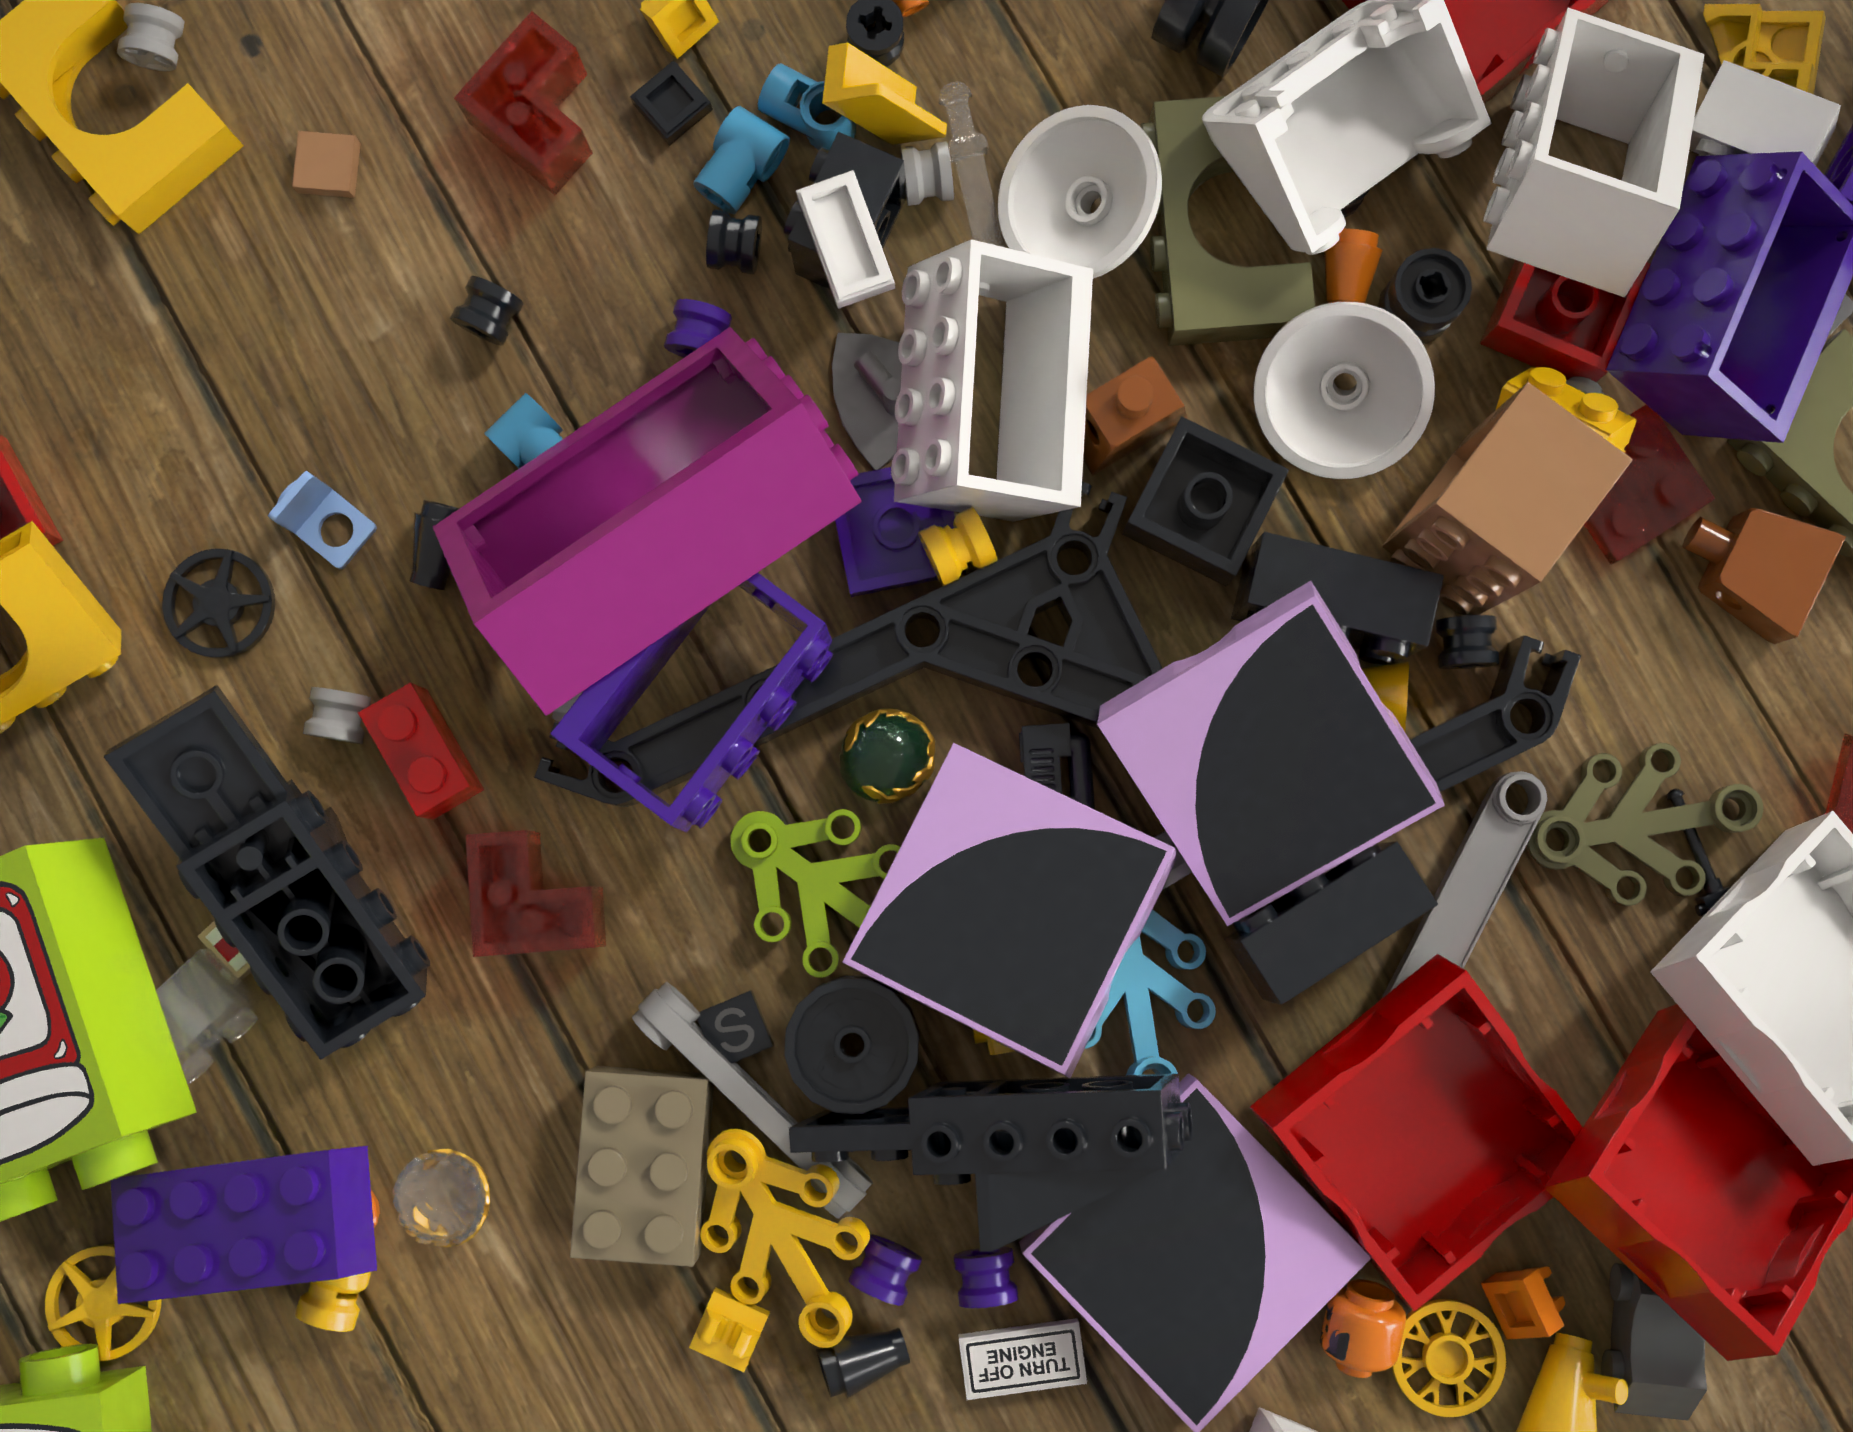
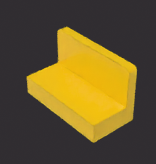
M848 42L829 46L822 104L892 145L946 137L947 124L915 104L917 86Z

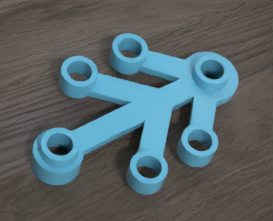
M1152 910L1142 933L1166 948V958L1173 967L1182 970L1199 967L1206 956V948L1203 941L1194 934H1184ZM1139 936L1125 953L1114 975L1108 1002L1085 1049L1091 1048L1098 1043L1102 1034L1101 1026L1120 998L1124 996L1134 1063L1129 1067L1126 1075H1142L1147 1069L1153 1070L1155 1074H1177L1178 1072L1171 1062L1159 1057L1149 990L1175 1009L1177 1020L1186 1028L1203 1029L1208 1027L1215 1018L1216 1008L1209 996L1203 993H1193L1143 955ZM1184 940L1188 941L1194 949L1193 957L1187 963L1183 962L1177 953L1179 944ZM1195 999L1203 1006V1015L1197 1022H1193L1187 1014L1188 1005Z

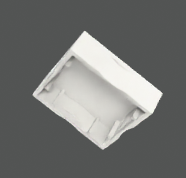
M1831 811L1785 830L1651 970L1652 975L1812 1166L1853 1158V834L1835 812Z

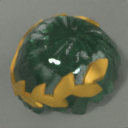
M878 709L854 721L846 732L841 752L839 753L842 778L854 793L866 800L877 802L878 804L899 801L903 797H909L923 785V782H926L932 775L935 768L936 741L925 723L910 713L898 709Z

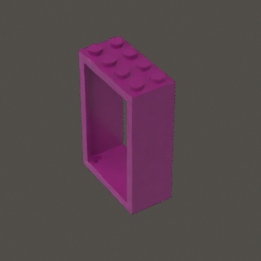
M729 327L434 525L433 530L474 625L545 716H547L861 503L862 500L850 482L859 474L838 443L834 445L824 429L829 425L812 398L808 394L803 395L789 374L785 376L777 362L771 355L767 357L755 338L745 343Z

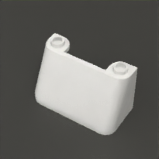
M1367 0L1338 17L1218 101L1202 116V121L1212 142L1292 250L1306 252L1308 255L1324 252L1339 241L1338 234L1346 226V221L1341 211L1342 208L1418 153L1438 154L1440 158L1455 156L1471 146L1472 137L1492 124L1444 0Z

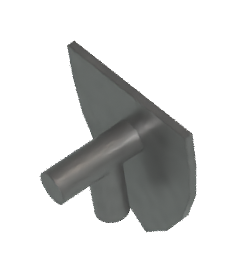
M838 333L832 362L834 399L842 424L856 448L874 470H878L890 462L897 452L898 422L895 418V403L901 388L902 363L898 356L900 342L872 334Z

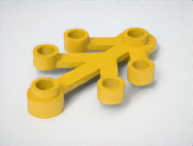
M728 1129L721 1132L710 1143L707 1150L708 1173L717 1184L710 1217L700 1230L702 1243L707 1249L715 1253H725L732 1248L742 1232L740 1221L735 1216L742 1193L753 1212V1218L741 1267L730 1283L733 1296L739 1302L746 1305H754L762 1300L771 1287V1275L766 1268L773 1246L806 1303L799 1316V1328L802 1335L808 1342L817 1347L830 1348L837 1345L851 1326L852 1310L844 1296L837 1292L828 1291L798 1237L831 1249L840 1259L854 1260L861 1255L869 1243L870 1232L868 1227L862 1220L855 1217H845L838 1223L778 1202L767 1186L769 1184L798 1193L801 1199L809 1206L823 1207L832 1200L840 1186L838 1175L831 1167L817 1164L808 1170H804L768 1157L762 1143L750 1132L742 1129ZM731 1150L739 1153L744 1158L746 1164L737 1162L733 1158ZM811 1179L822 1181L826 1186L827 1193L816 1191L811 1185ZM713 1225L723 1227L727 1231L728 1238L718 1236L714 1231ZM841 1232L853 1234L858 1245L846 1243L841 1236ZM743 1277L752 1278L757 1283L759 1290L749 1288L745 1284ZM822 1308L833 1313L837 1319L828 1318L823 1313Z

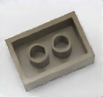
M595 1066L585 1072L570 1258L694 1266L701 1255L702 1247L700 1230L704 1222L708 1171L707 1150L710 1145L714 1084L703 1073Z

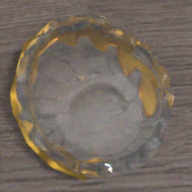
M452 1149L428 1150L427 1153L414 1158L402 1169L393 1188V1194L395 1195L393 1203L395 1210L399 1212L397 1220L401 1226L406 1228V1232L410 1236H416V1242L430 1244L433 1242L435 1246L440 1247L462 1245L479 1232L488 1216L490 1188L486 1173L478 1162Z

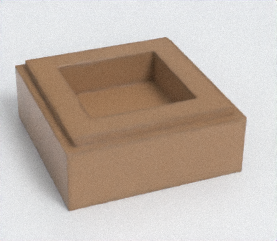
M298 131L292 182L294 190L298 194L355 198L361 142L356 135Z

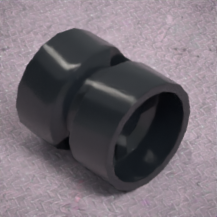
M1438 248L1419 250L1405 259L1380 294L1378 308L1384 309L1401 319L1415 332L1422 344H1427L1440 337L1469 303L1472 291L1470 272L1463 261L1450 251Z

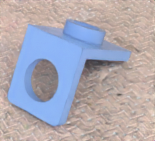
M305 471L282 492L277 504L268 514L271 520L296 534L338 569H344L377 529L374 522L330 486L308 471ZM335 514L346 515L353 524L351 539L339 547L328 546L321 536L322 524L328 517Z

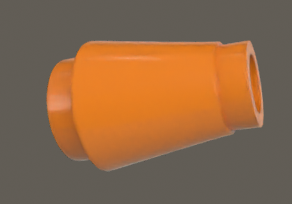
M1344 228L1338 234L1339 241L1333 247L1324 251L1326 301L1328 303H1365L1383 251L1377 247L1379 234L1366 230Z

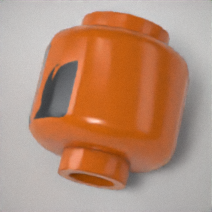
M1351 1280L1347 1283V1286L1342 1287L1327 1303L1320 1345L1327 1356L1336 1362V1366L1341 1372L1352 1377L1368 1378L1373 1372L1386 1371L1396 1364L1406 1323V1312L1400 1303L1395 1300V1294L1386 1286L1369 1280Z

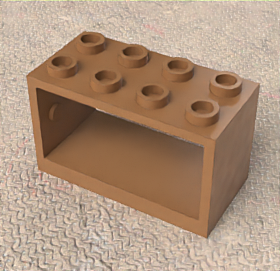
M1527 382L1461 441L1382 547L1392 554L1390 558L1392 563L1444 575L1439 599L1450 609L1461 615H1467L1468 612L1472 615H1480L1535 586L1544 579L1633 459Z

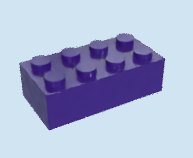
M368 1146L331 1149L125 1176L111 1180L118 1304L334 1280L377 1271Z

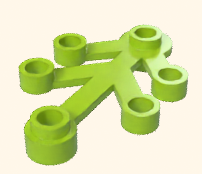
M840 809L832 812L825 819L785 825L778 816L769 812L756 811L743 816L734 826L731 834V848L734 856L742 865L753 869L759 908L754 921L755 931L762 940L767 942L780 941L790 932L791 918L781 908L778 868L798 884L807 948L802 958L803 966L814 977H827L837 969L839 954L837 949L831 944L825 903L860 928L871 906L839 883L879 876L885 879L887 873L880 867V858L888 851L898 853L900 846L888 844L882 846L873 854L811 863L791 848L827 840L842 846L852 844L861 833L860 820L853 812ZM841 816L851 818L855 826L853 834L846 839H839L832 832L834 820ZM759 829L766 830L771 836V844L764 852H755L749 844L751 834ZM771 912L778 913L784 921L782 932L776 936L766 934L762 928L764 916ZM825 948L831 953L832 964L827 970L818 971L812 967L810 955L814 949Z

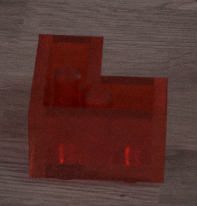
M531 11L458 92L454 99L471 126L554 196L593 154L582 129L558 109L587 76L577 48Z
M520 830L466 835L473 957L606 946L603 887L589 886L543 890L540 832Z

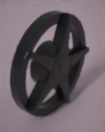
M208 549L188 557L170 574L163 593V616L170 633L184 648L209 658H230L250 650L268 631L275 612L274 589L266 572L251 558L229 549ZM223 559L215 579L199 585L185 578L198 565L211 560ZM234 561L245 565L255 575L260 584L262 595L242 594L238 587L231 584ZM179 586H182L194 596V612L181 625L178 623L175 611V600ZM263 604L262 613L257 625L246 638L238 642L233 624L241 618L245 607ZM206 623L220 629L229 647H203L193 642L187 634Z

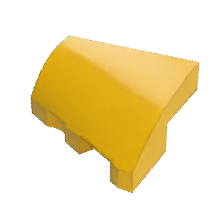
M1705 4L1703 15L1717 48L1721 65L1725 60L1814 95L1826 19L1824 11H1762L1760 4Z

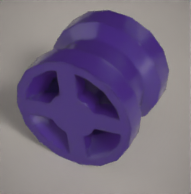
M678 299L673 310V314L677 319L675 329L667 334L664 347L671 353L685 358L728 329L732 316L726 310L705 302Z
M870 1234L869 1243L864 1249L866 1255L861 1265L853 1268L848 1282L874 1298L901 1306L904 1304L908 1294L905 1286L908 1276L918 1271L922 1257L894 1241Z
M1001 1247L995 1251L980 1252V1248L953 1255L955 1270L962 1275L963 1286L958 1291L960 1307H996L1018 1300L1017 1285L1010 1280L1009 1268L1014 1263L1012 1248Z

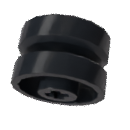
M1165 0L1154 25L1151 38L1180 53L1190 46L1202 26L1206 25L1196 51L1197 64L1224 78L1240 55L1269 0Z
M845 975L819 985L796 1006L786 1028L784 1056L793 1082L810 1101L835 1113L862 1114L887 1105L907 1086L918 1062L919 1028L911 1006L896 990L868 976ZM848 1033H857L864 1041V1049H860L856 1056L845 1054L846 1045L841 1043L842 1037Z

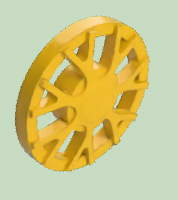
M1438 1299L1426 1302L1415 1312L1412 1310L1406 1315L1398 1360L1391 1369L1401 1391L1417 1407L1436 1416L1460 1417L1479 1410L1494 1397L1504 1378L1506 1352L1499 1331L1481 1311L1458 1300ZM1441 1311H1449L1446 1318L1443 1317ZM1457 1312L1473 1317L1463 1337L1451 1332ZM1435 1313L1441 1326V1332L1428 1338L1419 1320ZM1479 1324H1481L1486 1330L1483 1332L1476 1333ZM1413 1326L1416 1328V1333H1410ZM1406 1338L1424 1343L1421 1358L1402 1356V1349ZM1490 1338L1494 1355L1474 1358L1469 1344ZM1402 1363L1410 1364V1366L1405 1371H1403ZM1494 1363L1492 1373L1484 1368L1485 1364ZM1425 1367L1432 1378L1420 1391L1415 1393L1406 1379L1419 1369ZM1473 1367L1489 1378L1484 1388L1478 1394L1464 1383V1380L1472 1372ZM1440 1383L1455 1384L1457 1404H1439ZM1429 1392H1432V1402L1423 1399ZM1464 1392H1468L1473 1398L1464 1402Z

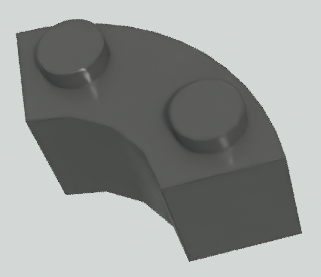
M1615 1263L1612 1266L1609 1280L1610 1294L1614 1300L1611 1349L1604 1351L1601 1362V1375L1624 1379L1628 1384L1627 1400L1622 1405L1614 1403L1615 1413L1688 1421L1707 1391L1705 1339L1624 1263Z

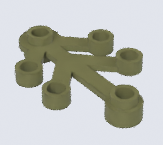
M1658 743L1648 746L1642 751L1639 757L1640 771L1608 818L1584 823L1603 790L1615 786L1622 776V766L1618 759L1611 754L1600 753L1584 761L1581 767L1582 780L1562 810H1551L1542 814L1526 846L1530 856L1545 868L1558 870L1574 866L1605 888L1608 899L1618 906H1633L1640 903L1646 895V882L1635 871H1620L1589 846L1612 842L1661 875L1666 888L1672 894L1690 896L1700 892L1705 885L1706 876L1703 868L1695 861L1680 859L1648 836L1713 824L1721 831L1728 833L1748 831L1760 822L1763 815V802L1760 795L1753 788L1744 784H1733L1717 789L1711 795L1709 801L1643 812L1665 778L1675 775L1681 765V757L1675 747L1667 743ZM1655 751L1663 752L1668 758V767L1664 772L1655 770L1651 764V757ZM1597 761L1606 763L1610 768V777L1605 783L1599 782L1593 776V766ZM1728 798L1734 800L1739 807V814L1734 820L1726 818L1722 811V805ZM1551 829L1560 831L1564 837V845L1559 851L1551 850L1546 843V835ZM1681 867H1686L1693 875V882L1687 889L1681 888L1676 881V873ZM1623 877L1629 878L1635 888L1634 894L1627 900L1622 898L1617 892V883Z

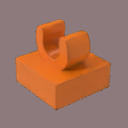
M1550 1267L1499 1272L1481 1283L1506 1340L1550 1337L1565 1326L1559 1315V1312L1566 1303L1564 1297H1551L1544 1282V1279L1552 1274Z

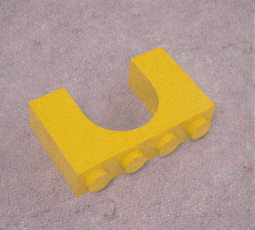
M23 0L0 20V97L5 100L9 95L13 96L22 107L14 114L17 119L38 141L41 142L44 138L48 137L59 150L51 156L53 160L76 184L83 178L96 191L88 198L89 201L113 226L122 220L136 233H142L244 147L189 83L141 123L129 130L111 135H97L79 130L71 110V94L74 82L88 61L128 29V26L123 21L125 10L116 0Z
M33 521L0 540V604L20 627L27 643V650L19 662L10 670L0 675L1 734L13 724L16 716L33 706L44 708L58 700L65 693L67 686L85 675L89 678H94L109 670L118 660V656L121 655L122 630Z

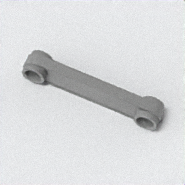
M1523 771L1506 773L1496 778L1489 787L1434 895L1438 905L1424 914L1382 998L1436 954L1443 956L1462 968L1465 967L1544 812L1547 802L1546 789L1542 782L1533 774ZM1511 783H1517L1522 786L1528 795L1527 808L1522 814L1513 812L1506 803L1505 795Z
M665 982L659 989H654L638 1005L639 1010L632 1016V1019L642 1032L663 1050H667L673 1044L798 1167L808 1170L813 1165L823 1164L831 1167L836 1172L840 1182L839 1189L832 1200L826 1206H823L830 1214L839 1219L846 1211L850 1212L867 1195L866 1190L873 1182L850 1157L844 1161L817 1163L812 1162L811 1152L790 1153L789 1127L798 1122L736 1062L731 1064L704 1037L701 1028L694 1022L700 1016V1013L674 986ZM811 1179V1185L816 1191L827 1193L826 1186L822 1181Z

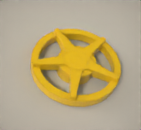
M104 1244L81 1250L65 1260L53 1274L45 1296L47 1327L62 1347L82 1344L72 1337L65 1328L66 1325L81 1320L87 1326L95 1329L99 1348V1361H108L122 1357L139 1347L154 1330L162 1299L148 1301V1307L136 1303L118 1304L116 1266L109 1276L93 1281L76 1266L82 1260L93 1256L105 1255L115 1257L114 1245ZM66 1276H68L79 1294L76 1299V1309L61 1317L59 1312V1294ZM124 1316L146 1317L141 1329L133 1339L123 1346L111 1349L113 1324L119 1322Z

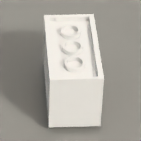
M1567 8L1557 30L1551 28L1545 30L1533 59V63L1538 64L1532 76L1526 74L1522 76L1512 98L1510 108L1515 111L1510 118L1502 139V145L1509 148L1504 150L1493 177V183L1501 185V187L1497 186L1494 190L1483 219L1484 222L1492 224L1486 250L1625 297L1680 209L1704 54ZM1556 119L1627 143L1628 150L1622 181L1549 156L1548 153Z
M972 239L908 267V272L902 286V300L905 304L904 333L898 348L902 372L900 393L895 403V418L898 422L897 452L893 457L891 465V475L895 482L894 502L954 512H962L973 507L979 516L1013 522L1081 507L1093 269ZM979 295L1006 301L997 480L968 475Z

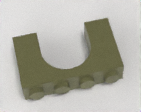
M1226 96L1156 101L1153 104L1149 122L1141 123L1140 125L1152 141L1161 166L1162 191L1156 214L1158 236H1151L1150 259L1152 271H1162L1164 293H1156L1155 314L1158 329L1167 328L1168 346L1273 338L1291 319L1315 307L1311 262L1254 267L1231 265L1209 254L1198 242L1191 229L1188 218V200L1194 191L1204 182L1215 176L1234 172L1212 142L1202 121L1204 113Z
M1844 328L1826 340L1784 443L1729 439L1727 442L1738 451L1737 458L1747 470L1755 475L1765 476L1781 491L1780 497L1789 509L1798 515L1808 516L1818 527L1845 536L1846 538L1839 554L1853 558V493L1842 481L1835 465L1833 453L1837 428L1843 417L1853 407V336Z

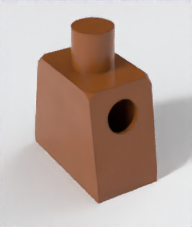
M1153 356L1146 358L1087 394L1083 461L1092 475H1095L1176 426L1181 416L1187 418L1183 402ZM1090 423H1092V425L1094 426L1098 434L1099 440H1097L1089 428Z
M1750 508L1733 516L1726 529L1703 517H1699L1689 529L1683 542V548L1710 561L1699 582L1698 589L1700 592L1762 638L1777 644L1798 637L1846 537L1837 532L1772 512Z

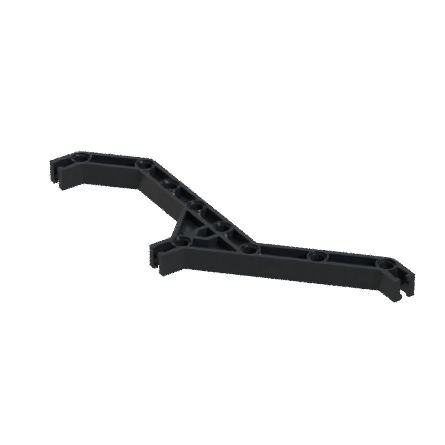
M1083 481L1081 498L1082 495L1088 497L1092 485ZM1111 492L1108 500H1101L1099 510L1109 515L1100 535L1097 537H1092L1085 532L1075 531L1070 528L1069 523L1073 509L1059 511L1050 536L833 638L828 649L833 653V656L828 665L814 682L811 683L806 678L803 679L792 694L791 698L797 703L790 715L776 731L767 727L755 742L754 747L767 743L923 668L1100 729L1097 725L1100 705L1163 669L1107 556L1127 497ZM1068 548L1082 551L1088 559V570L1079 575L1065 573L1058 566V553ZM1058 605L1069 627L1063 646L1028 635L1034 615ZM923 618L934 622L940 632L936 642L927 647H916L911 644L905 634L907 627L914 620ZM1525 635L1508 642L1489 700L1409 738L1437 783L1439 791L1446 790L1550 738L1559 724L1581 655L1568 650H1563L1553 655L1545 653L1541 664L1550 667L1541 691L1525 688L1523 681L1530 653L1541 654L1544 642ZM1030 657L1040 658L1045 661L1050 670L1049 681L1039 687H1032L1023 683L1017 672L1021 661ZM776 666L615 742L607 740L599 752L614 763L621 760L628 761L632 766L633 772L642 778L640 783L656 795L689 780ZM1515 703L1524 705L1531 712L1532 726L1527 733H1521L1516 730L1511 723L1510 711ZM554 722L551 732L558 725V722ZM550 733V736H549V737L552 738V739H554V740H557V739H556L555 737H553V736L551 735V733ZM557 740L556 747L564 750L568 749V747ZM542 757L534 778L613 806L628 807L640 803L626 791L612 792L606 784L605 775L591 765L589 766L588 777L580 780L559 774L560 769L552 766L554 760Z

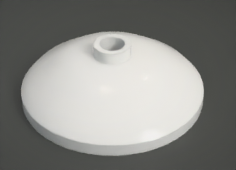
M1098 105L1075 106L1044 119L1023 138L1014 150L1000 183L998 218L1003 237L1009 249L1093 269V279L1115 269L1140 246L1156 217L1162 191L1161 166L1156 149L1148 135L1137 123L1123 113L1108 107ZM1101 197L1100 206L1094 213H1091L1092 203Z
M1334 302L1320 305L1291 319L1274 335L1260 359L1254 382L1255 411L1261 429L1269 443L1284 459L1294 466L1317 476L1334 479H1352L1371 475L1386 469L1404 457L1423 434L1432 413L1435 397V381L1431 360L1415 332L1405 322L1390 312L1373 305L1358 302ZM1348 373L1356 379L1357 384L1350 390H1341L1335 385L1334 379L1339 374Z

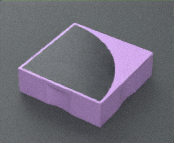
M1312 581L1307 582L1238 623L1220 641L1192 657L1169 664L1100 705L1097 725L1227 926L1445 806L1437 783L1393 712L1381 702L1360 667L1354 649Z
M953 743L843 963L919 1003L987 1035L1004 1046L1071 1078L1108 1002L1114 975L1125 953L1140 936L1177 860L1176 849Z
M1188 1073L1179 1082L1181 1102H1190L1193 1118V1136L1191 1141H1184L1183 1151L1180 1152L1167 1169H1159L1027 1234L1019 1243L1022 1254L1193 1432H1200L1341 1290L1371 1257L1195 1077Z

